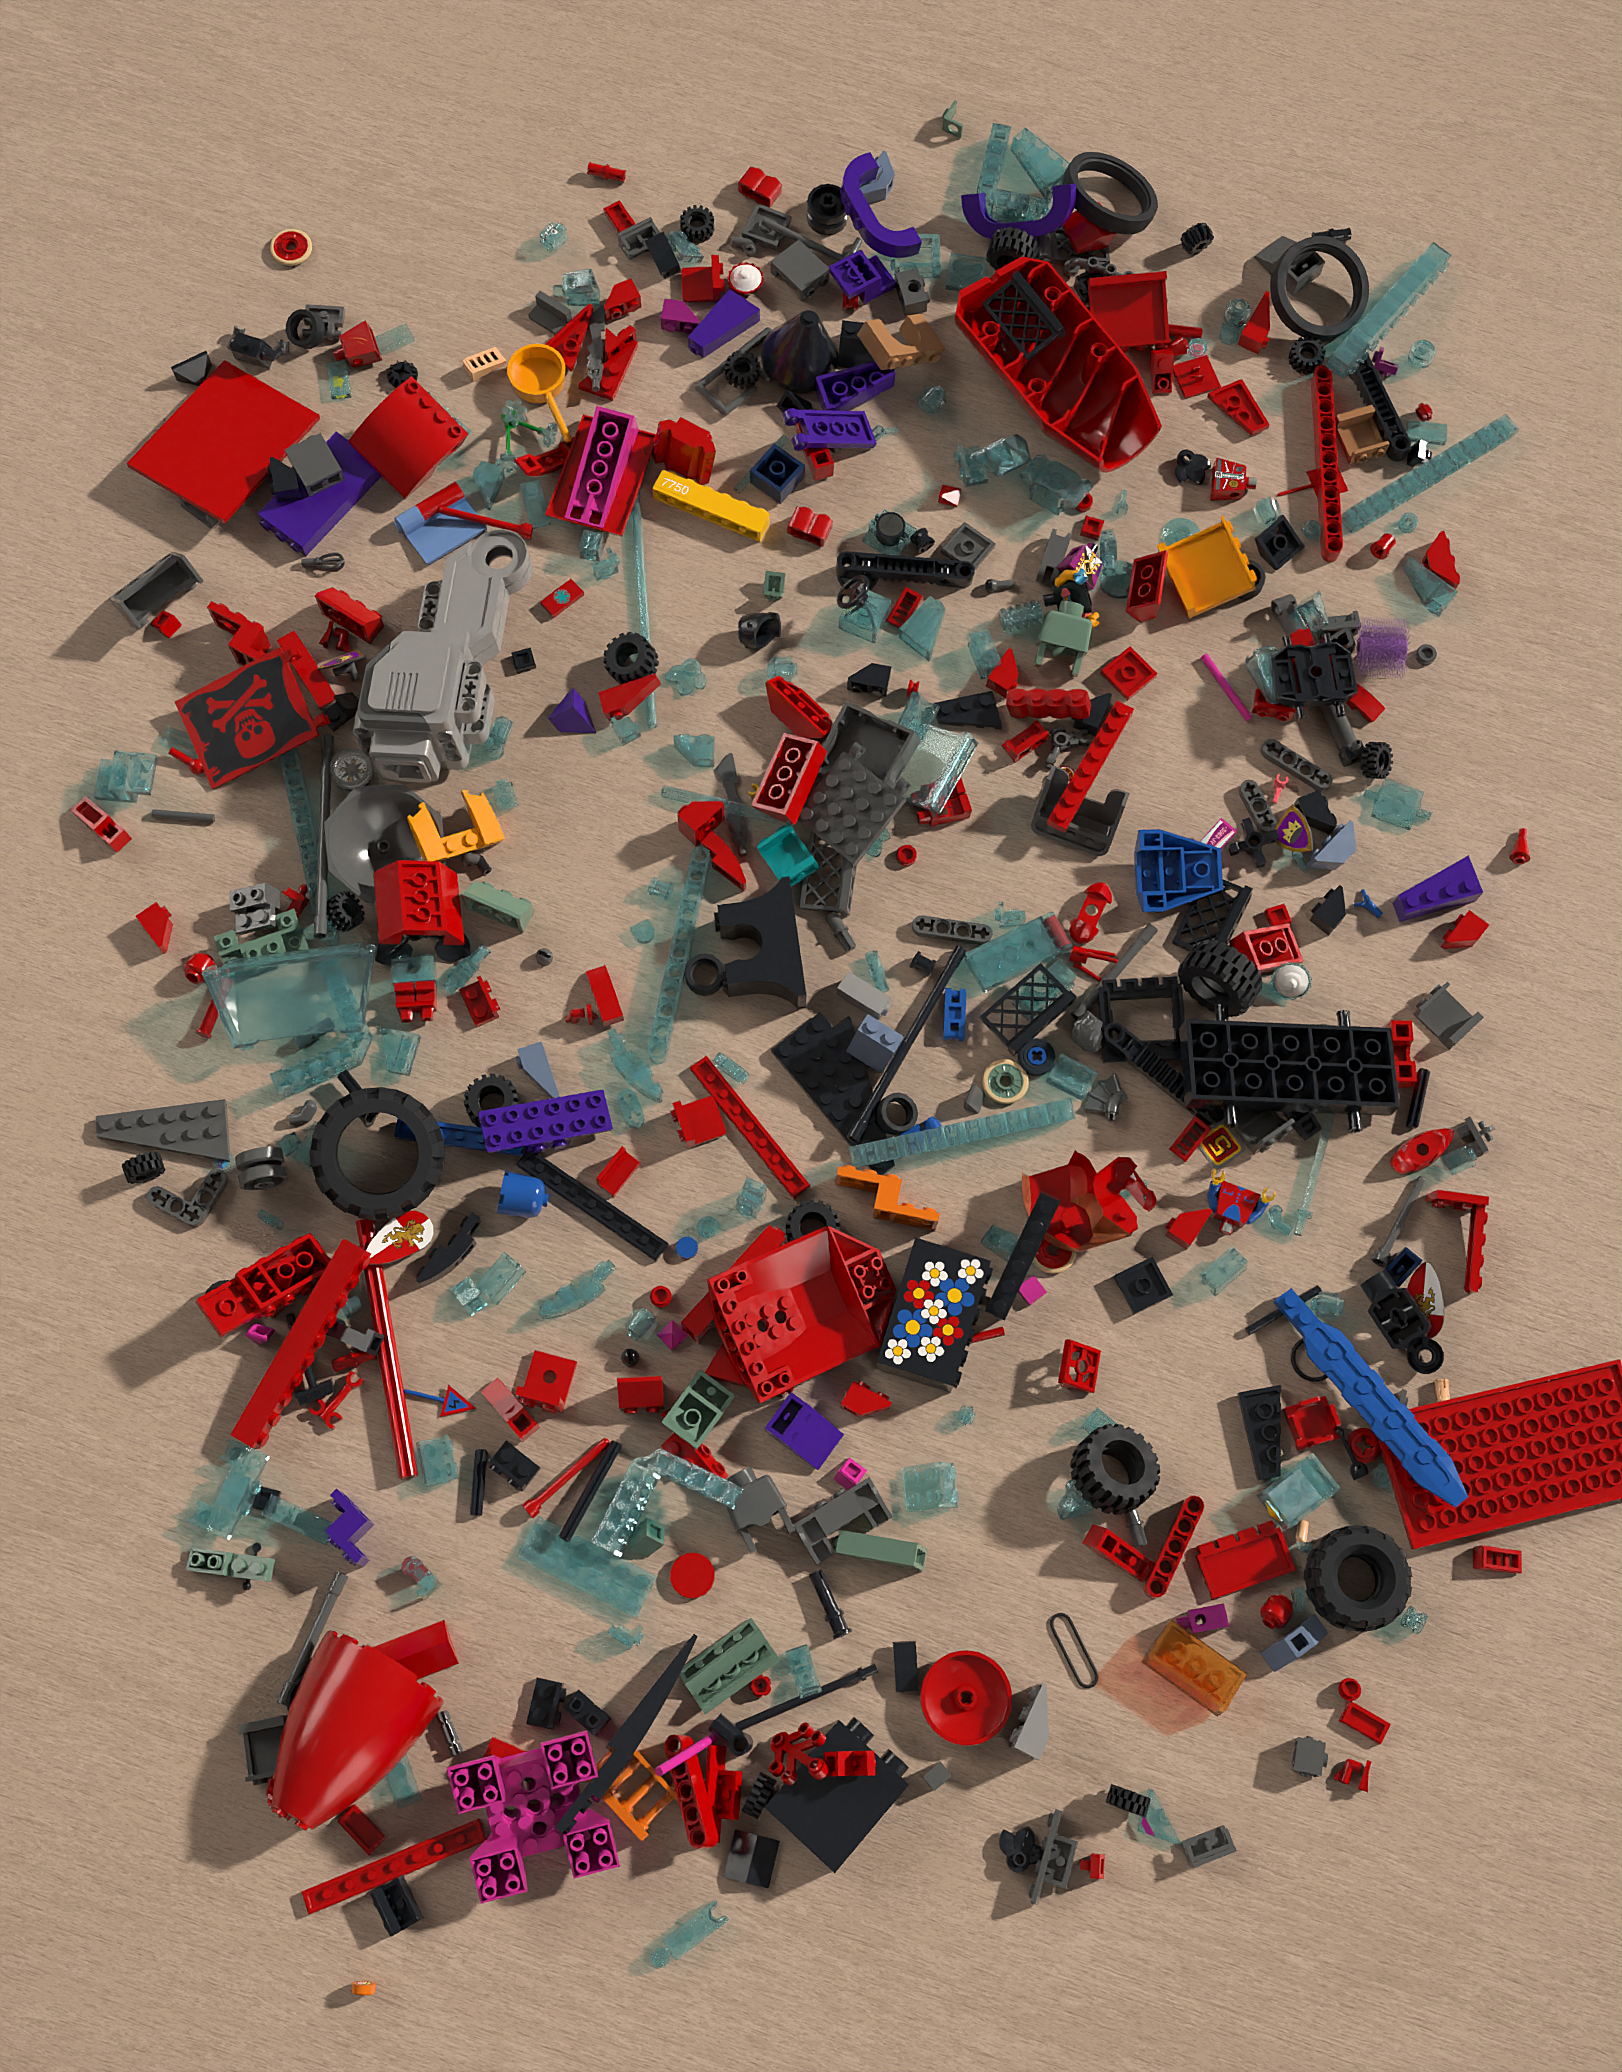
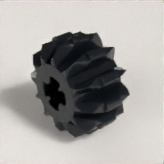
M1198 223L1188 228L1182 234L1180 240L1188 254H1196L1207 248L1212 243L1214 236L1211 228L1206 223Z

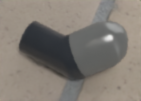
M468 852L461 859L464 866L477 865L483 875H487L492 871L482 855Z

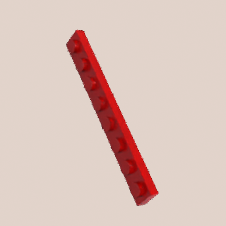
M1116 700L1050 815L1047 825L1063 833L1066 832L1131 718L1134 708Z

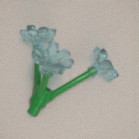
M518 399L515 400L514 404L511 400H507L506 407L501 409V418L505 424L506 450L500 455V459L496 460L495 465L498 466L499 470L506 468L507 473L513 472V468L520 470L514 462L519 457H515L510 450V429L520 425L536 431L537 434L544 437L543 443L547 448H549L550 443L554 444L556 442L554 436L558 432V426L555 422L549 423L547 428H538L525 423L526 416L523 413L527 412V408L525 406L520 407L521 401Z

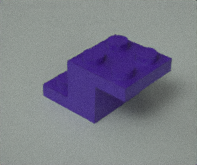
M862 250L830 265L828 270L848 299L858 295L863 304L896 288L897 284L877 255L868 259Z
M336 1488L330 1494L334 1499L331 1503L343 1514L325 1530L329 1535L326 1539L339 1550L342 1548L344 1551L342 1556L354 1566L358 1564L364 1567L370 1560L355 1544L374 1524L345 1493Z

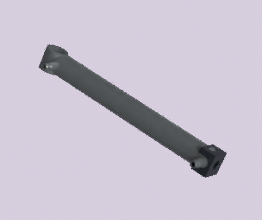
M1292 594L1271 601L1273 615L1276 619L1280 620L1287 637L1297 629H1306L1298 613L1297 601ZM1334 705L1319 706L1339 748L1338 756L1343 767L1360 762L1362 760L1360 755L1364 753L1362 751L1364 745L1362 741L1357 740L1347 716L1337 717Z

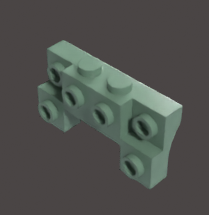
M295 909L275 915L279 931L249 942L239 944L234 930L213 937L230 980L252 972H263L266 970V967L283 965L286 963V960L310 952Z

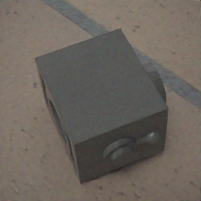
M1310 1736L1295 1738L1291 1771L1298 1772L1303 1777L1311 1775L1316 1778L1322 1776V1769L1327 1767L1328 1754L1325 1753L1326 1743L1321 1740L1317 1741Z

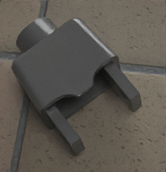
M748 1467L728 1478L733 1491L725 1495V1505L737 1534L741 1533L750 1554L757 1552V1549L747 1529L754 1525L761 1527L769 1523L771 1517L778 1513L788 1534L790 1535L795 1532V1528L786 1512L787 1504L769 1475H764L757 1479L752 1467Z

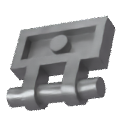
M306 304L305 309L318 314L323 320L324 326L328 327L324 332L323 338L328 340L340 339L342 331H335V327L343 328L345 308L341 306ZM304 318V324L310 326V329H303V337H310L313 331V324L310 318Z

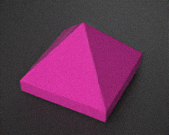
M673 1320L657 1334L671 1351L688 1336Z
M254 1323L245 1336L257 1345H260L269 1340L274 1334L275 1329Z

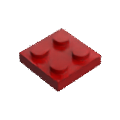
M1131 646L1106 665L1100 672L1127 701L1155 679L1158 674Z

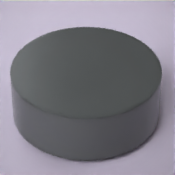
M1429 644L1421 645L1415 653L1417 662L1422 665L1432 664L1437 656L1436 649Z

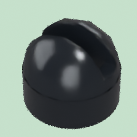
M626 1349L621 1356L623 1364L627 1367L637 1365L639 1362L638 1352L634 1349ZM628 1352H631L633 1362L629 1363Z

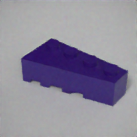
M1468 855L1399 894L1392 904L1398 920L1401 922L1477 901L1482 895L1483 890Z

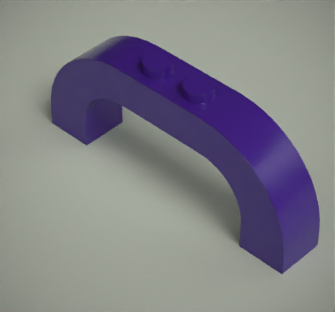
M871 152L856 157L847 166L840 189L845 213L850 216L855 230H858L864 242L871 249L884 256L906 258L919 254L922 241L914 227L893 231L879 223L859 187L863 183L876 179L879 166Z
M1076 184L1052 186V207L1049 213L1039 220L1008 223L997 222L987 212L985 193L961 195L962 209L968 224L983 237L992 239L995 231L1001 228L1012 227L1026 231L1027 234L1033 236V239L1036 240V236L1053 233L1068 221L1076 204Z

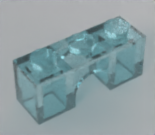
M1059 958L1047 970L1070 991L1075 986L1074 982L1077 976ZM1043 974L1042 979L1046 982V976ZM1031 986L1023 989L1019 996L1031 997ZM1049 987V998H1058L1062 994L1058 988ZM1034 990V997H1046V992ZM1013 1000L1012 1005H1013L1015 1008H1016V1000ZM1019 1000L1018 1010L1030 1011L1031 1001ZM1033 1001V1011L1044 1010L1045 1001ZM1022 1014L1023 1017L1028 1022H1030V1015Z

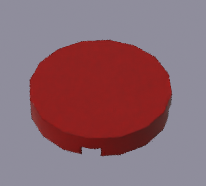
M686 1553L680 1556L673 1563L670 1571V1581L673 1588L686 1598H699L706 1595L712 1588L715 1580V1570L712 1563L699 1553Z

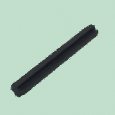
M614 1440L609 1443L559 1534V1538L563 1541L569 1542L617 1457L621 1449L620 1443Z

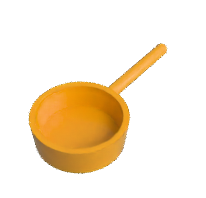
M529 344L523 346L511 356L507 365V374L513 390L521 399L527 402H547L564 441L570 443L572 440L571 435L554 401V398L562 391L565 383L564 359L557 350L548 345Z

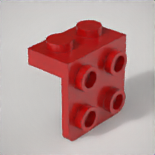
M711 255V267L682 268V296L685 303L716 302L721 299V291H724V279H720V275H723V263H719V255Z
M708 1096L682 1105L680 1100L672 1103L673 1110L670 1113L673 1122H678L680 1127L677 1130L681 1142L685 1141L687 1148L726 1134V1128L713 1096Z

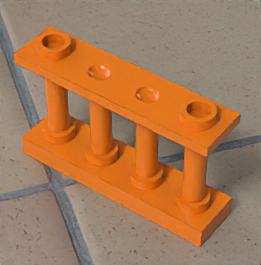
M636 1749L633 1753L636 1758L618 1775L602 1799L632 1832L643 1841L649 1835L647 1832L648 1825L673 1799L678 1802L674 1783L669 1785L662 1776H658L651 1764ZM610 1751L596 1764L597 1772L611 1756L612 1753ZM643 1764L652 1775L626 1801L620 1802L614 1796L617 1793L616 1790ZM659 1781L668 1792L642 1818L639 1817L636 1820L631 1814L633 1811L632 1807Z

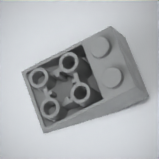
M1044 1682L1032 1686L1028 1695L1030 1703L1028 1707L1022 1708L1018 1717L1021 1723L1018 1728L1012 1730L1008 1740L1012 1742L1010 1748L1033 1760H1040L1049 1740L1047 1686Z

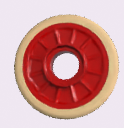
M286 229L274 236L270 244V252L277 262L288 266L304 262L312 251V242L309 236L297 229ZM290 244L296 245L293 250H287L286 247Z
M1043 1239L1033 1259L1035 1266L1044 1272L1052 1274L1067 1270L1073 1264L1076 1252L1059 1249L1057 1255H1049L1047 1247L1052 1244Z

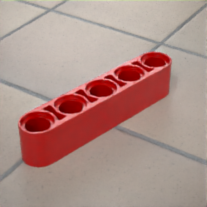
M1193 1495L1186 1498L1179 1507L1144 1583V1593L1149 1598L1155 1599L1163 1596L1170 1585L1204 1510V1502L1199 1496ZM1189 1501H1194L1197 1504L1196 1512H1191L1188 1509L1187 1504ZM1180 1521L1187 1523L1188 1531L1186 1533L1179 1530L1178 1523ZM1170 1541H1175L1179 1545L1177 1553L1170 1551ZM1161 1561L1169 1564L1170 1570L1168 1573H1163L1160 1570L1159 1565ZM1152 1582H1157L1160 1585V1592L1158 1594H1154L1150 1590Z
M673 1734L668 1736L664 1744L667 1760L694 1744L693 1739L687 1735ZM695 1754L670 1771L690 1845L695 1849H711L718 1843V1832L698 1756Z

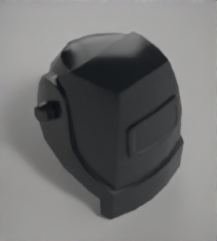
M775 612L746 614L738 622L739 641L745 648L751 649V651L764 648L774 637H780L781 635L780 616Z

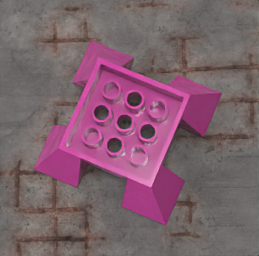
M587 1731L541 1743V1748L508 1757L499 1758L492 1755L447 1767L458 1814L485 1807L491 1829L489 1837L469 1858L481 1904L527 1892L524 1857L566 1846L574 1879L620 1867L610 1822L589 1808L584 1814L579 1811L574 1818L577 1823L569 1833L564 1831L560 1836L553 1830L582 1793L579 1782L598 1777ZM526 1777H531L534 1780L531 1782H526L523 1779ZM555 1793L562 1794L559 1798H555L552 1795ZM532 1799H536L540 1802H538L537 1804H532L529 1801ZM513 1805L516 1809L509 1810L506 1807ZM538 1821L545 1823L542 1826L535 1825Z

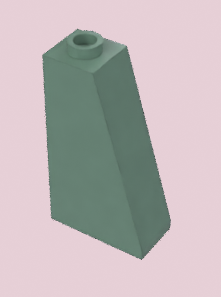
M840 1530L839 1535L836 1536L834 1541L836 1553L841 1556L924 1571L927 1549L918 1543Z

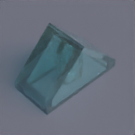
M1320 591L1300 601L1296 610L1307 628H1310L1311 633L1329 625Z

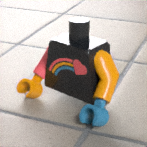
M1083 568L1079 571L1064 570L1053 582V593L1043 595L1045 607L1057 605L1059 611L1061 601L1081 604L1084 606L1082 618L1091 620L1092 628L1096 627L1100 623L1096 621L1099 614L1094 612L1091 615L1090 613L1092 612V600L1086 583L1088 576H1084L1085 570Z

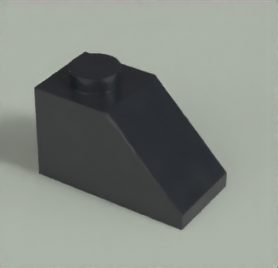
M1106 693L1090 699V717L1084 719L1072 718L1075 720L1073 728L1078 730L1086 729L1088 734L1095 736L1108 708L1112 694Z

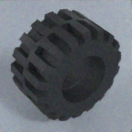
M1001 228L995 231L986 254L987 262L996 271L1020 257L1035 259L1038 252L1037 241L1033 239V236L1027 234L1026 231L1018 228Z
M627 632L626 635L621 633L618 638L614 637L612 639L613 642L611 644L608 643V650H604V655L606 656L603 658L604 667L620 685L653 673L656 674L657 672L655 666L659 665L657 660L658 654L646 638L639 633ZM638 653L636 661L630 666L624 667L626 659Z
M491 1073L490 1077H487L486 1074L481 1075V1080L476 1078L473 1080L475 1084H469L467 1087L469 1091L465 1092L464 1097L466 1100H464V1105L468 1116L477 1127L481 1128L478 1113L483 1110L480 1108L482 1099L488 1094L497 1093L502 1095L505 1099L502 1107L520 1104L515 1086L512 1085L509 1079L505 1080L502 1075H499V1077Z
M809 1200V1203H805V1201L800 1202V1206L796 1205L786 1220L788 1242L803 1236L800 1232V1225L810 1218L818 1219L825 1226H830L840 1231V1221L837 1218L836 1211H832L829 1204L824 1205L823 1201L820 1200L818 1203L814 1202V1200Z

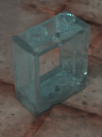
M918 234L922 241L920 248H931V263H900V258H890V270H894V278L898 272L917 268L920 276L923 275L924 278H939L941 269L940 234Z

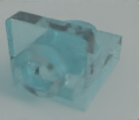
M506 779L494 782L495 786L491 788L499 811L519 806L511 781L507 782Z
M999 901L997 908H994V919L999 922V928L1024 926L1026 920L1025 911L1011 909L1004 912L1003 901Z
M469 1276L451 1289L470 1316H473L488 1304Z
M620 1624L618 1627L612 1625L608 1631L610 1636L630 1648H633L634 1644L638 1646L645 1635L642 1633L644 1628L638 1625L633 1636L629 1635L631 1632L629 1629Z

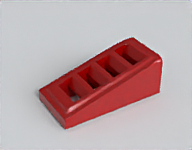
M905 586L886 622L903 631L922 602L923 596ZM909 597L914 600V604L905 600V598ZM904 603L911 607V609L908 610L901 606V604ZM898 609L905 612L907 616L905 617L898 613ZM894 615L904 620L903 623L901 624L898 621L894 620Z
M1194 1116L1169 1150L1186 1162L1212 1128ZM1194 1124L1204 1131L1202 1135L1192 1128ZM1190 1131L1191 1133H1193L1196 1137H1198V1140L1195 1141L1194 1139H1192L1189 1135H1187V1132ZM1183 1137L1193 1144L1191 1148L1181 1141ZM1178 1144L1181 1145L1188 1153L1184 1154L1176 1146Z
M1484 1545L1473 1547V1569L1522 1574V1551ZM1501 1554H1503V1566H1501ZM1509 1555H1512V1567H1509Z

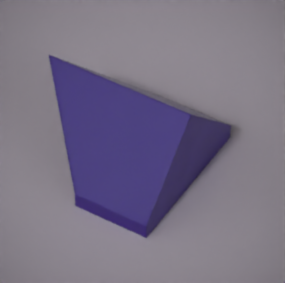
M571 688L548 717L549 721L559 732L596 733L586 702L574 688Z

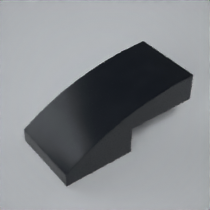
M1283 1112L1288 1121L1292 1118L1294 1119L1295 1123L1292 1126L1303 1140L1309 1139L1322 1129L1313 1113Z
M916 1641L893 1642L895 1691H919Z

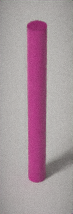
M1204 654L1201 657L1203 663L1244 720H1250L1252 718L1250 712L1209 655Z
M711 1733L656 1767L655 1773L658 1776H662L707 1748L708 1745L715 1743L718 1738Z

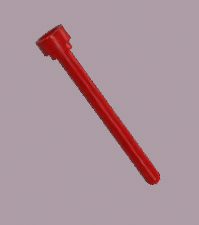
M444 506L439 508V513L510 530L519 533L522 538L528 540L532 536L533 524L525 522V524L517 525Z
M603 1438L536 1499L532 1498L525 1501L522 1507L532 1518L536 1517L540 1513L541 1505L609 1445V1440Z

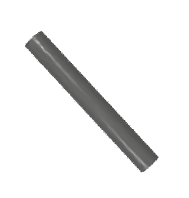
M152 810V817L215 822V814Z

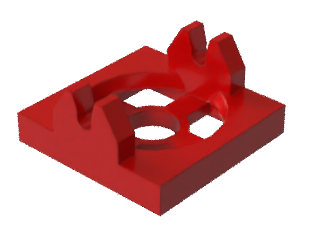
M1065 1339L1058 1379L1061 1387L1095 1393L1101 1350L1071 1339ZM1073 1352L1080 1353L1079 1358L1076 1360L1071 1359ZM1081 1360L1085 1365L1083 1372H1080L1078 1367ZM1070 1367H1073L1076 1372L1075 1381L1069 1374ZM1088 1373V1377L1085 1379L1084 1382H1082L1083 1375H1086Z

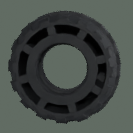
M1344 1526L1324 1535L1309 1552L1304 1570V1580L1307 1589L1305 1591L1308 1599L1313 1603L1316 1612L1329 1621L1331 1625L1352 1632L1374 1631L1393 1622L1406 1608L1405 1605L1412 1592L1411 1577L1413 1576L1411 1566H1408L1407 1556L1403 1549L1399 1548L1394 1539L1388 1534H1384L1376 1528L1369 1526ZM1357 1557L1364 1560L1374 1573V1591L1365 1600L1356 1601L1350 1599L1342 1592L1338 1584V1568L1348 1558Z

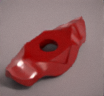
M1449 1128L1429 1130L1413 1136L1404 1142L1390 1159V1165L1398 1174L1402 1175L1429 1167L1448 1148L1452 1142L1454 1130ZM1419 1144L1427 1147V1155L1421 1156L1417 1153L1416 1148Z

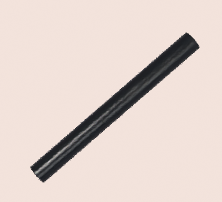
M1316 1285L1299 1297L1305 1303L1322 1293V1290ZM1276 1309L1246 1327L1245 1331L1250 1336L1282 1317L1283 1313Z

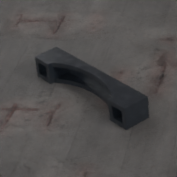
M1043 1191L1040 1192L986 1307V1312L1005 1321L1061 1202L1060 1199Z

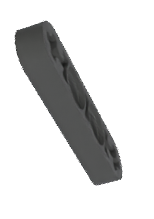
M1268 739L1263 743L1261 754L1265 759L1316 791L1324 792L1330 788L1332 777L1328 772L1274 739ZM1272 746L1274 749L1270 753L1267 750ZM1281 751L1282 753L1280 754L1279 758H1277V754H1279V752ZM1290 756L1293 759V763L1285 764L1283 757ZM1308 767L1310 774L1303 775L1300 772V768ZM1316 773V776H1315L1314 779L1312 780L1311 778H1312L1313 774ZM1322 778L1326 780L1323 785L1319 783Z
M924 915L917 916L912 923V930L916 935L935 939L986 945L991 941L993 935L992 929L988 925ZM920 922H924V926L927 927L920 930L918 925ZM931 923H934L932 929L933 932H930ZM939 924H944L947 926L948 931L941 934L936 930V927ZM964 927L968 930V934L963 937L959 936L957 929ZM972 929H975L974 933L976 934L971 938ZM981 931H985V934L989 936H985V939H982L979 934Z

